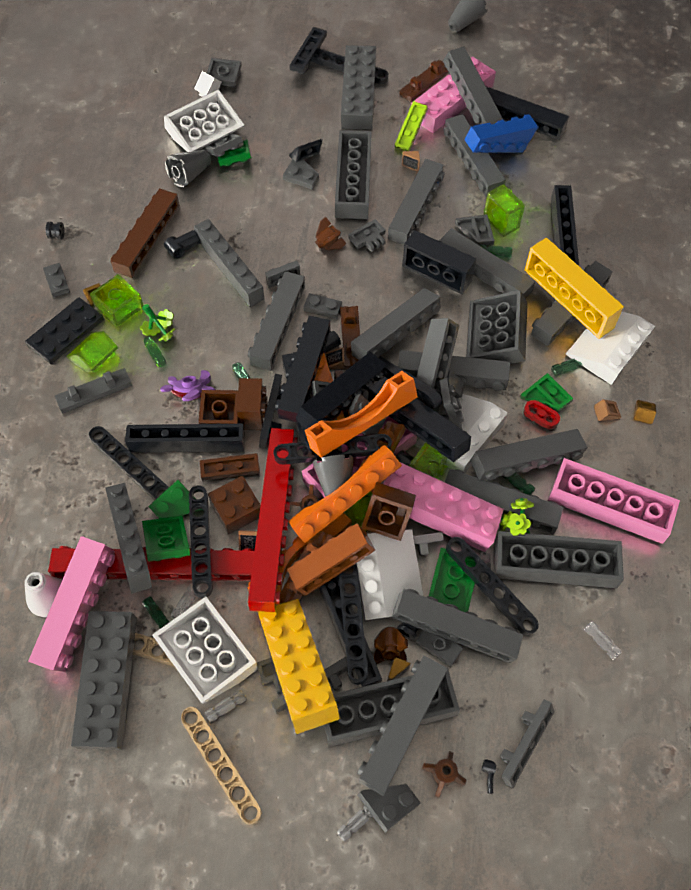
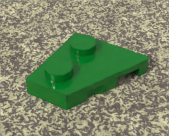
M248 139L243 141L244 145L233 150L228 149L224 155L219 156L220 166H230L235 162H245L250 159L251 153Z
M548 373L520 396L521 399L526 401H539L556 412H560L573 401V397Z
M177 480L148 507L158 518L188 514L189 490Z

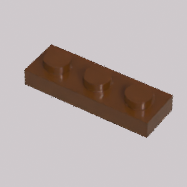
M258 453L200 460L201 480L206 481L260 474Z

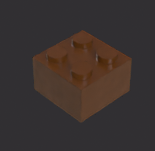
M239 378L237 415L239 424H243L244 430H262L268 405V396H266L267 388L263 386V381L259 378Z
M202 390L199 424H239L237 415L238 390Z
M243 475L208 493L210 504L228 535L259 519L261 505Z
M376 482L362 528L401 541L414 506L416 495Z

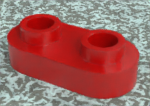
M530 400L525 404L524 415L528 419L546 429H554L558 426L560 421L558 412L536 400Z

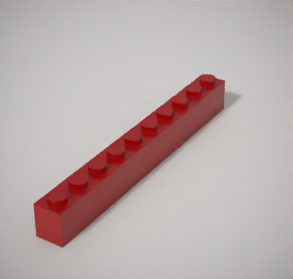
M271 428L248 596L249 611L275 612L276 604H280L281 592L277 590L278 585H282L283 579L280 566L284 567L285 554H282V548H286L287 536H284V531H288L289 519L286 518V513L290 514L291 506L288 497H292L290 480H294V469H292V464H278L274 459L273 453L275 447L280 444L298 442V437H294V429ZM281 450L277 453V456L282 459L286 458L288 452Z
M68 546L52 548L48 569L51 576L59 579L64 578L76 548ZM142 547L151 580H192L191 548L190 556L163 559L161 561H148L146 547ZM207 548L195 550V552L198 554H202L206 551ZM224 548L222 550L211 549L212 581H251L255 551L250 548L242 549V551L231 548ZM112 549L115 551V560L112 566L107 569V579L128 580L121 550ZM198 565L196 571L199 573L205 572L207 565Z

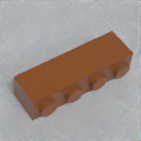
M359 524L349 526L337 537L331 538L322 547L314 549L302 560L296 561L287 570L296 590L306 596L376 550L366 531Z

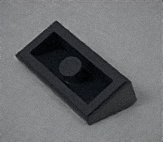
M322 139L298 146L289 156L297 162L319 154Z

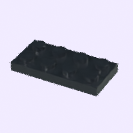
M78 297L25 340L27 346L51 365L104 320V317Z

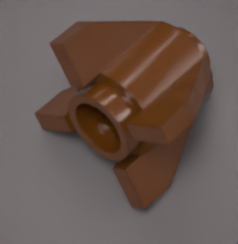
M324 217L319 223L315 243L321 250L323 248L325 250L342 248L347 243L342 237L338 239L341 236L339 230L333 225L328 227L331 222L327 217Z
M309 484V495L302 498L301 502H290V506H300L301 510L308 507L310 501H313V503L320 501L318 497L314 496V485Z
M389 626L382 629L374 639V647L376 648L374 660L376 665L384 661V659L394 660V658H399L407 661L404 649L408 648V640L395 627Z
M449 751L447 759H442L437 764L424 763L422 767L423 770L433 773L434 780L439 784L435 793L437 798L440 797L444 786L451 785L453 782L465 786L467 781L458 773V768L452 761L454 753ZM446 768L449 775L444 774L442 770Z

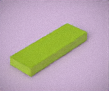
M415 101L412 102L394 144L396 148L404 151L411 150L428 106Z

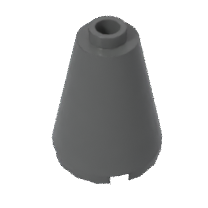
M460 0L448 21L449 28L452 31L458 32L484 16L487 12L485 8L486 1Z
M205 150L172 154L167 157L168 160L165 161V168L169 178L175 180L173 183L176 186L185 187L211 164V156Z
M334 455L321 458L322 462L317 463V459L313 461V466L325 497L352 477V455H349V459H345V455Z

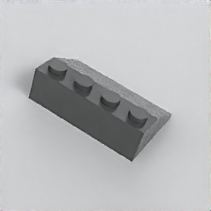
M521 290L470 301L466 357L510 362V364L526 360L528 302Z

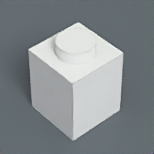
M202 71L195 89L200 92V96L204 97L219 90L222 82Z

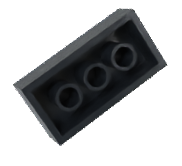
M414 230L404 244L402 266L463 295L472 282L476 258Z

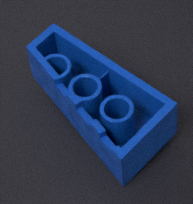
M530 114L520 119L513 117L511 121L499 120L492 125L489 122L471 126L464 140L473 153H523L538 126Z

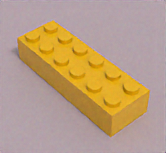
M547 237L530 248L525 271L598 339L615 328L624 308L620 301L609 294L605 288L600 286L593 277L582 270L579 265L572 261L567 254L563 253Z
M299 599L277 605L275 612L258 611L296 734L339 720L337 704Z

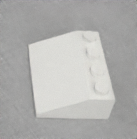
M219 90L164 116L166 130L173 140L187 152L198 151L244 127L243 122Z
M621 312L613 330L598 339L586 328L566 355L612 385L647 340L655 326L640 316Z
M462 394V397L459 398L462 409H459V411L461 410L464 421L461 422L462 429L471 436L470 450L455 462H452L422 439H419L415 446L449 469H458L466 473L472 465L470 460L475 452L486 448L505 424L508 412L492 402ZM444 409L443 412L440 414V415H447V416H448V414H447V412H446L445 409Z
M405 530L401 541L377 533L367 534L376 551L356 563L364 621L392 617L398 596L403 589L416 590L419 595L423 596L412 530Z
M207 597L200 600L152 635L202 704L239 684L258 670L254 658Z

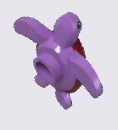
M207 370L201 371L199 380L192 375L186 376L179 381L176 377L170 376L168 377V382L171 385H164L160 388L161 392H171L173 395L183 399V401L197 400L201 398L202 390L216 389L206 386L211 381V375Z

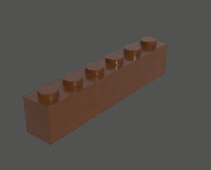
M159 188L157 193L153 195L152 200L144 208V212L136 220L132 230H129L124 242H121L119 249L111 257L114 272L133 278L180 206L177 194Z

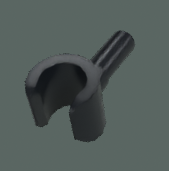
M485 759L482 771L488 773V793L493 794V778L496 764L491 760Z

